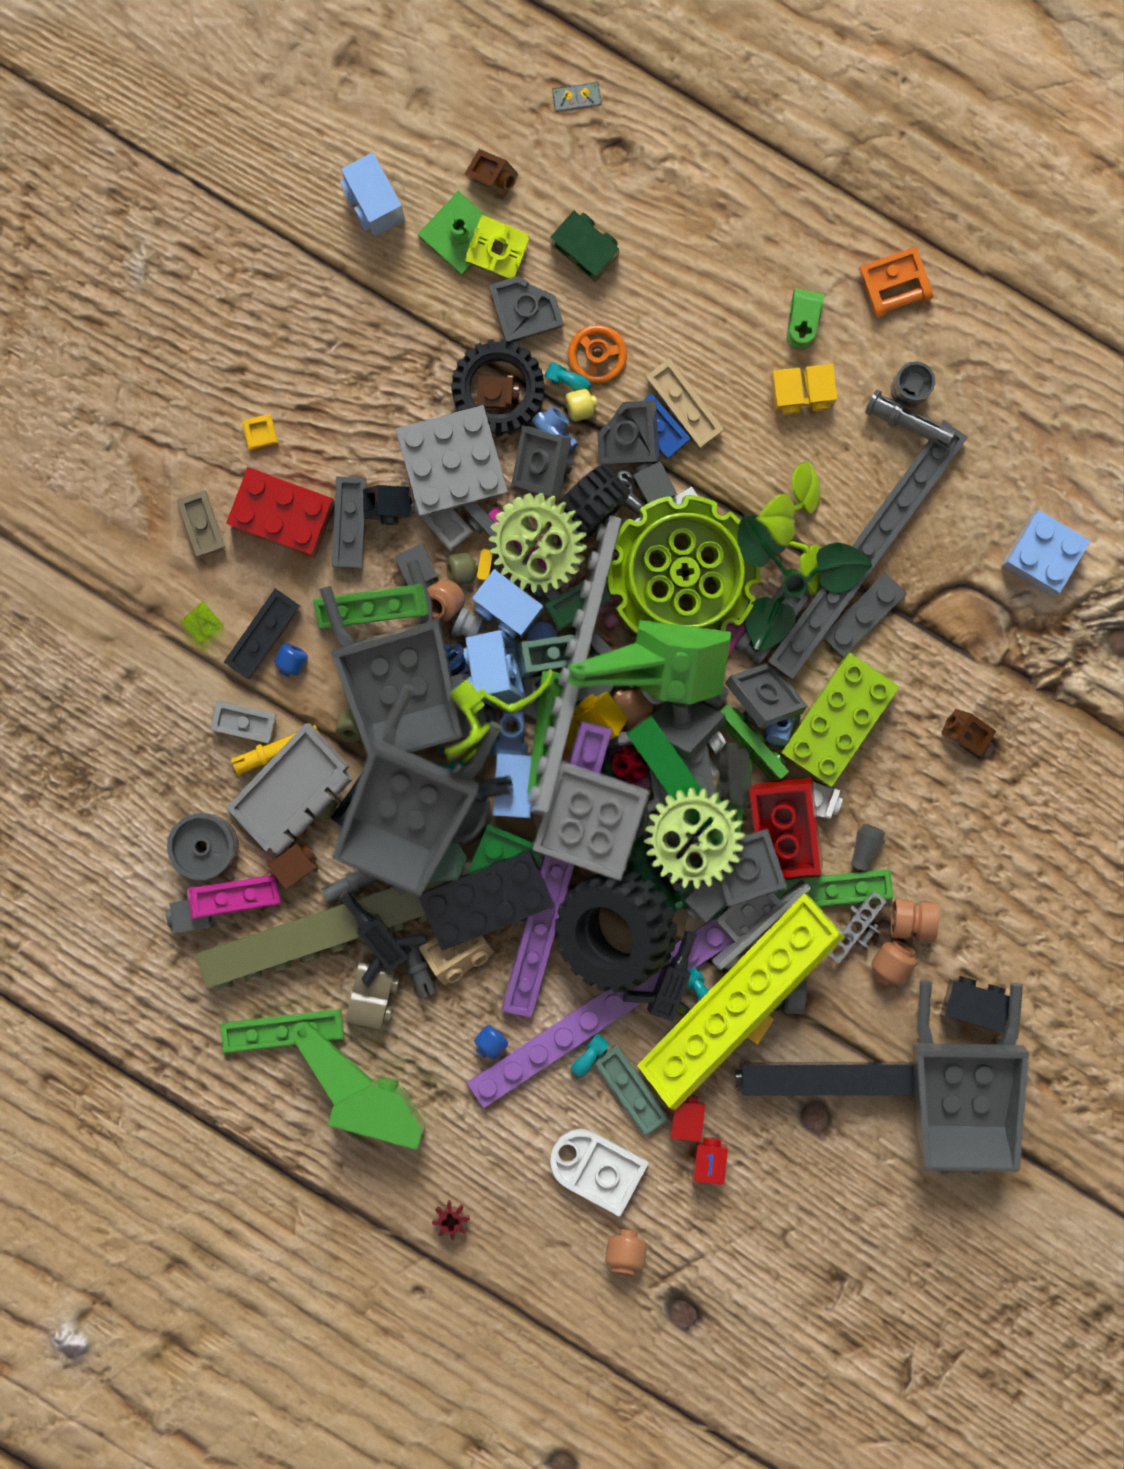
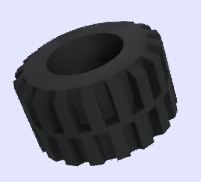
M603 464L591 470L577 482L556 506L565 502L564 512L566 514L570 511H575L571 520L573 522L581 521L582 524L576 528L577 532L586 533V536L579 540L580 543L596 532L599 523H604L609 516H613L622 507L631 491L606 464Z

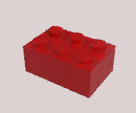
M247 467L226 524L232 529L315 559L333 512L335 501L326 495Z
M813 778L752 784L749 792L754 833L768 829L783 876L794 877L821 874L823 862Z

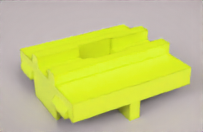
M481 215L464 261L508 279L515 277L529 241V234L515 229L508 224ZM494 240L504 244L501 255L491 251Z

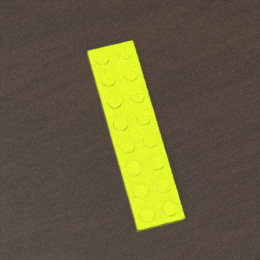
M805 893L637 1065L669 1108L676 1110L845 938L825 913Z

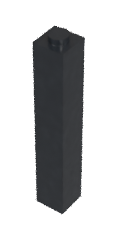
M740 1062V1070H735V1088H740V1093L743 1096L915 1095L914 1062Z

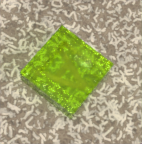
M204 601L180 620L200 644L224 625Z

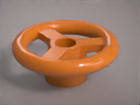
M590 325L581 329L574 335L568 347V362L572 371L586 377L592 384H603L615 379L622 372L627 361V348L623 338L614 329L604 325ZM603 334L611 338L616 345L609 346L602 339L590 340L587 336ZM579 344L586 349V357L590 361L587 372L580 367L577 361L576 353ZM600 349L603 355L596 358L592 355V351ZM618 355L617 363L612 370L602 375H596L599 364L604 363L610 356Z

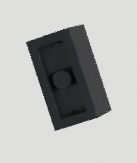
M960 975L958 981L949 979L940 1014L1004 1032L1008 1019L1010 996L1005 994L1006 988L988 984V988L984 989L976 986L977 980Z

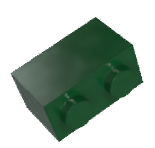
M573 210L551 235L550 244L596 283L619 256L618 242L609 233H600L594 227L596 225L595 222L587 214L582 213L579 215Z

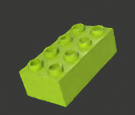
M849 652L843 657L791 734L788 743L782 747L778 754L826 787H832L900 686Z

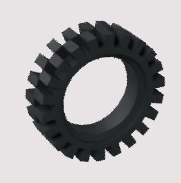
M494 339L487 340L488 343L481 344V342L476 344L473 350L468 349L464 353L465 356L457 362V368L453 371L451 383L453 401L458 412L478 407L470 393L471 381L477 370L483 365L494 361H503L514 365L525 378L526 394L523 401L516 409L506 414L495 415L486 412L492 434L503 436L502 434L509 433L511 435L516 430L522 429V426H527L530 421L532 422L537 412H540L545 394L543 372L539 367L537 359L531 356L529 350L526 348L522 349L520 344L513 342V344L507 343L505 339H500V342H494Z

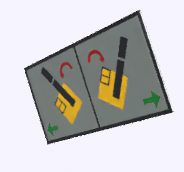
M598 82L552 89L555 111L602 105Z

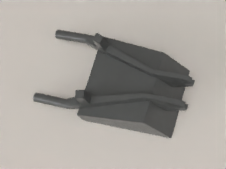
M413 560L406 564L413 585L423 584L429 614L420 616V624L370 639L355 642L344 627L331 586L319 589L334 635L342 646L334 649L331 654L367 754L369 755L374 738L383 741L384 725L403 685L407 683L415 687V691L397 727L395 747L415 755L414 751L434 746L439 757L446 755L444 743L462 738L461 725L456 703L448 695L453 691L452 672L440 618L433 619L432 602L418 560Z
M405 683L384 725L383 741L374 738L331 859L417 896H421L478 792L479 783L471 779L481 769L501 726L491 721L489 723L490 727L483 735L472 759L464 767L458 764L453 771L395 747L397 727L415 691V687Z
M920 981L917 1033L919 1038L916 1039L917 1043H913L916 1131L924 1170H941V1174H948L949 1171H972V1174H980L981 1171L1019 1172L1029 1051L1024 1045H1015L1020 1031L1023 984L1011 983L1008 1026L1001 1040L993 1038L991 1045L934 1044L929 1026L932 982Z

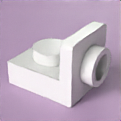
M813 782L817 816L825 819H831L832 814L837 816L843 798L838 797L840 790Z

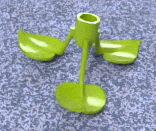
M808 460L800 463L792 475V492L797 500L796 505L793 504L790 496L780 494L773 498L757 517V520L768 529L776 543L781 546L795 547L803 551L804 554L801 555L799 563L800 571L804 576L813 568L819 567L816 555L821 548L818 544L811 545L809 548L805 544L792 541L795 533L794 512L803 507L806 513H813L820 501V482L815 469ZM819 572L808 582L807 588L813 597L822 588L819 582Z
M551 668L538 690L527 698L510 705L488 694L484 688L478 691L468 679L450 692L448 695L466 714L473 729L470 737L459 746L445 749L448 760L463 753V763L469 762L480 743L479 740L489 729L490 725L487 723L485 726H482L475 715L485 705L481 699L485 698L510 713L513 711L516 713L531 704L544 692L553 676Z

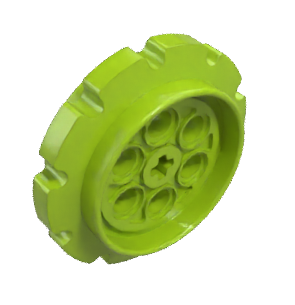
M686 495L682 498L681 504L677 505L673 502L672 497L667 496L641 507L638 511L640 514L639 522L627 519L621 525L614 546L617 558L615 561L610 562L606 586L609 595H617L620 598V605L615 608V611L622 622L633 633H638L639 620L726 631L728 623L734 626H739L743 623L753 607L751 603L756 600V597L749 592V588L751 585L760 583L761 571L760 567L749 564L742 556L737 542V530L741 520L735 514L727 512L723 516L719 515L716 511L717 503L704 497ZM676 535H683L687 539L688 544L684 551L678 550L674 546L673 541ZM703 548H709L713 551L714 561L711 564H707L702 560L701 551ZM651 552H658L663 557V563L660 568L653 567L649 563ZM682 565L684 570H689L690 573L689 576L684 578V581L683 577L676 573V570L681 569ZM706 578H712L716 582L717 589L714 594H708L704 590L703 583ZM654 582H660L664 585L665 594L662 598H657L652 594L651 586ZM687 595L691 598L692 607L689 611H683L679 607L678 601L680 596Z

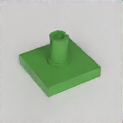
M457 191L418 233V237L463 277L474 265L464 260L469 244L472 242L475 234V228H477L481 215L485 214L460 191Z

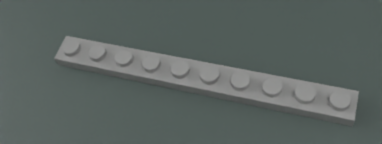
M609 516L604 523H599L594 540L599 542L596 552L592 551L588 561L587 569L591 570L589 581L585 580L581 589L580 598L584 599L582 610L577 609L573 620V627L577 628L575 638L569 639L565 656L569 657L567 668L563 667L559 676L558 685L562 686L560 697L554 698L550 714L555 717L552 727L548 726L544 735L543 744L547 745L545 757L540 756L536 767V774L540 775L537 786H532L528 799V804H532L530 813L540 816L548 813L579 687L573 686L568 682L569 667L571 664L584 661L587 658L621 522L620 518Z

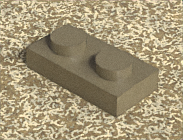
M204 490L178 499L177 503L196 557L199 558L225 549L226 546L207 492Z

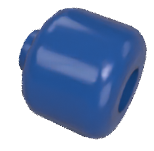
M283 644L275 657L274 663L280 669L279 673L284 676L299 675L308 661V655L304 650L295 645Z
M486 1025L474 1039L478 1047L476 1051L483 1058L488 1056L496 1059L508 1046V1040L492 1025Z

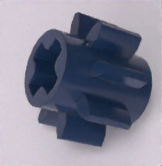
M447 643L446 649L452 676L468 674L471 669L465 661L464 649L459 643L453 648Z

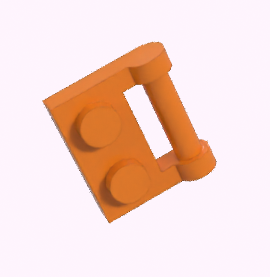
M916 246L859 267V272L876 318L885 316L886 312L919 300L925 302L933 299V291ZM917 280L919 288L882 301L880 292Z

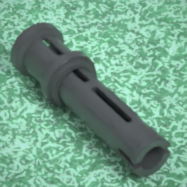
M878 389L874 392L867 405L866 415H876L888 421V425L891 427L899 425L946 449L950 448L957 431L946 428L929 418L906 408L907 406L903 401L896 402L883 396L882 391Z

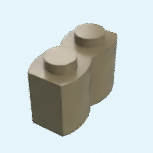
M360 961L345 1022L381 1030L383 1023H390L393 1007L388 1006L390 994L396 995L400 977L395 976L396 969L389 972L385 966H382L368 988L363 983L362 977L370 963Z

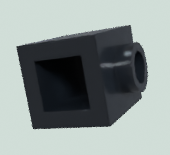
M375 485L363 489L364 519L381 520V525L399 524V519L410 517L412 500L409 496V487Z

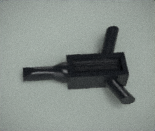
M346 891L339 897L355 917L359 936L375 954L362 977L366 987H370L382 965L391 972L407 960L409 952L405 948L430 943L423 933L397 938L378 914L373 916L365 911L349 891Z
M685 931L677 954L671 959L670 963L662 967L653 992L626 990L623 1002L649 1003L647 1010L651 1015L670 1021L674 1020L676 1012L684 1017L691 1010L681 1002L691 975L687 970L688 957L697 934Z

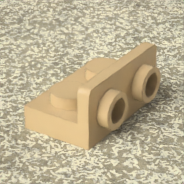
M483 935L443 951L436 937L430 940V943L419 947L433 973L443 985L458 981L466 971L474 966L477 967L484 964L489 959V956L494 953Z

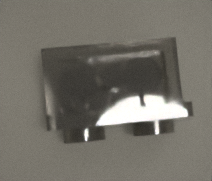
M726 743L717 750L715 759L716 768L720 776L718 785L719 799L722 802L729 800L726 810L750 809L749 789L751 787L748 749L739 748L738 743Z

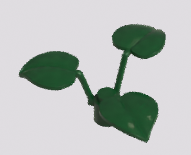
M744 515L737 530V542L743 558L749 564L756 567H762L772 559L783 573L780 578V584L785 591L777 597L776 601L764 596L757 598L751 603L753 607L744 622L755 650L769 649L788 635L794 627L796 615L793 607L788 604H781V602L789 599L790 596L799 597L803 595L807 590L808 582L811 581V578L819 572V582L826 590L833 593H842L853 588L872 567L870 560L857 548L845 543L834 542L818 550L816 560L819 567L813 568L806 576L798 569L792 568L787 570L776 556V554L783 552L787 546H781L776 543L768 529L757 520L759 515Z

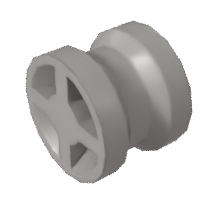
M463 607L457 617L451 635L456 637L463 636L465 638L478 635L485 620L484 617L470 614L469 609Z

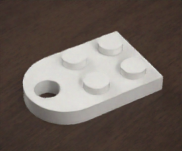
M575 1129L563 1134L554 1144L550 1160L552 1172L560 1184L619 1217L649 1164L645 1159L587 1129ZM563 1145H572L576 1149L577 1153L573 1160L564 1161L560 1158L558 1152Z

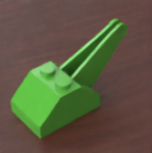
M639 620L636 643L571 664L568 682L577 687L636 685L662 701L685 704L703 701L722 695L731 632Z
M305 1021L297 1023L292 1029V1038L334 1104L328 1126L417 1150L422 1139L425 1123L405 1087L399 1086V1081L390 1077L382 1076L380 1080L371 1079L310 1023ZM300 1029L306 1030L307 1034L305 1037L299 1034Z

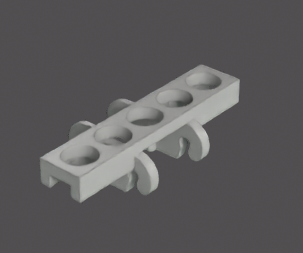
M872 891L859 909L851 906L850 909L856 913L844 930L836 926L850 941L847 945L843 944L842 941L838 944V946L843 947V951L838 957H835L832 951L828 956L840 963L856 941L860 943L858 945L859 948L862 949L864 946L869 949L868 941L875 932L877 934L881 933L877 930L879 927L877 924L872 926L870 923L887 901L875 891ZM874 897L879 898V904L875 909H872L869 906V902ZM867 909L871 912L869 917L862 913L863 910ZM856 921L862 924V929L858 933L851 931V924ZM869 927L870 930L866 933L863 939L860 940L859 937L862 935L865 929Z

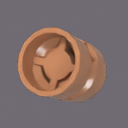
M894 899L890 924L891 938L909 939L911 935H915L917 940L935 942L939 927L938 903L920 901L915 906L913 901Z

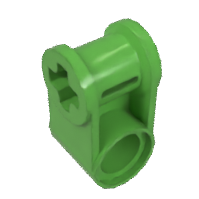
M794 288L787 330V341L792 348L803 350L811 345L816 335L818 321L822 312L823 293ZM799 328L804 329V338L799 337V332H797Z

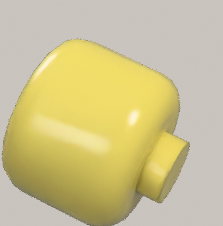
M587 389L569 392L565 396L566 407L572 421H581L593 417L597 401L595 396H591Z

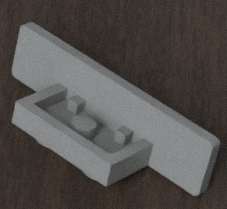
M802 880L799 881L780 899L774 893L732 907L727 906L714 919L734 941L713 958L712 962L720 970L734 965L740 958V952L747 946L751 948L762 937L761 934L769 926L772 927L804 893L806 894L811 889L808 884Z

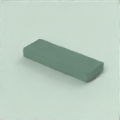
M618 1044L595 1059L594 1065L645 1137L670 1120Z

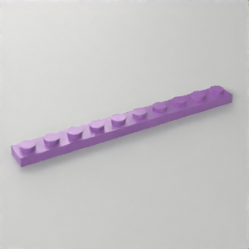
M580 721L569 764L600 774L612 730L609 727ZM546 854L543 855L540 871L555 905L552 908L529 916L525 920L501 1007L504 1012L532 1018L556 932L555 919L560 917L557 911L560 904L564 902L574 864Z
M714 918L693 932L697 936L688 957L687 970L696 968L734 941ZM682 939L676 943L675 950L671 952V959L677 954ZM661 971L640 986L632 989V991L653 992ZM612 989L608 992L603 991L469 1080L467 1084L482 1107L485 1108L641 1003L623 1002L625 991L618 993L613 992Z

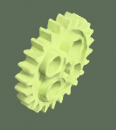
M531 493L525 495L523 500L517 497L512 500L513 505L511 503L503 506L504 512H500L495 516L500 523L491 525V529L497 532V534L489 537V541L497 543V546L491 549L490 553L499 554L500 557L494 564H503L505 566L501 575L510 572L512 574L510 579L512 583L518 579L521 580L520 587L522 590L529 584H531L533 593L538 591L541 586L544 592L551 590L552 586L558 589L563 586V582L568 583L573 579L571 574L575 575L580 571L577 564L585 560L579 552L587 549V546L579 543V540L585 537L586 533L577 532L576 529L582 522H573L571 520L575 514L574 510L567 514L564 512L565 502L556 506L555 496L548 498L546 502L543 493L538 494L535 499ZM529 516L537 520L538 528L530 525ZM548 521H550L552 526L538 543L539 549L531 554L527 564H525V557L537 544L538 540L536 538L544 533ZM553 534L561 537L562 546L554 542ZM514 540L522 545V552L515 549ZM538 558L546 562L547 570L539 566Z
M690 788L688 797H686L683 791L679 790L677 791V801L670 795L665 797L668 806L666 807L660 803L657 804L656 808L661 814H651L649 816L655 822V825L647 826L645 830L653 833V837L647 838L644 841L645 843L653 844L654 848L648 851L647 855L657 856L658 859L652 864L653 867L661 864L664 866L661 876L669 872L672 873L671 883H675L679 878H683L682 884L686 888L690 881L693 880L695 888L698 889L701 887L702 880L704 879L706 884L711 886L713 885V876L719 881L724 879L722 870L729 873L733 872L734 869L729 863L730 861L739 862L741 860L735 854V851L744 850L745 846L737 843V839L745 837V833L737 832L736 828L742 825L743 821H733L732 817L738 811L737 809L729 812L726 810L729 800L719 804L717 802L719 793H715L711 798H707V789H702L699 796H697L695 789ZM689 808H695L699 811L701 815L699 824H691L687 820L686 813ZM709 817H712L714 819L713 823L698 838L701 844L698 842L693 844L683 857L678 859L676 857L677 853L691 840L689 832L695 833L704 825ZM712 829H718L723 833L724 841L721 845H715L710 841L709 833ZM669 831H675L680 836L681 841L678 847H672L667 843L666 836ZM691 852H698L703 856L704 863L702 867L697 868L691 865L689 861Z

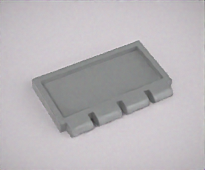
M306 723L226 808L265 851L272 849L280 856L294 842L293 836L288 831L298 837L315 820L308 810L319 816L335 799L329 788L336 795H339L353 780L347 772L350 766L310 723Z

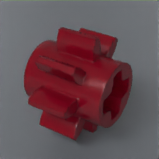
M634 745L624 746L623 750L615 751L616 756L612 761V768L617 775V779L625 778L626 783L631 784L638 783V779L647 777L646 772L649 766Z
M448 1200L447 1207L444 1210L441 1207H436L435 1211L440 1215V1218L433 1219L432 1225L440 1226L439 1237L447 1233L450 1234L451 1240H454L457 1231L466 1233L467 1229L462 1225V1222L469 1221L470 1215L462 1214L461 1211L464 1204L454 1207L451 1200ZM449 1213H452L453 1218H459L453 1227L449 1225V1222L443 1221Z

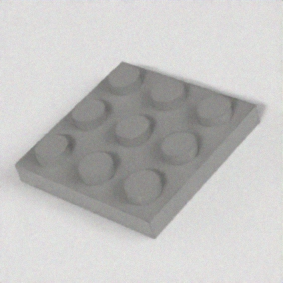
M484 405L396 428L419 517L508 493Z
M563 761L560 762L548 813L543 815L533 850L621 880L650 791Z

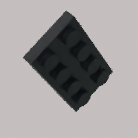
M531 848L460 876L455 881H448L423 891L421 896H418L442 951L552 908L555 905Z

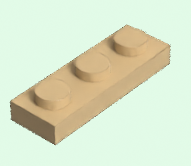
M670 358L646 375L645 379L699 449L724 431L723 427Z

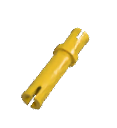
M295 734L265 746L259 744L255 750L231 758L237 775L241 776V774L261 766L265 767Z

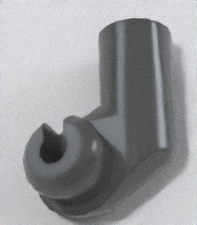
M620 471L617 477L631 491L623 505L639 515V509L645 506L646 502L634 495L632 474L628 471Z

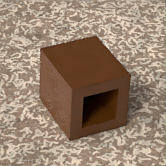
M297 843L271 862L268 867L285 890H287L318 868L314 863L318 858L308 845L302 847L300 843Z

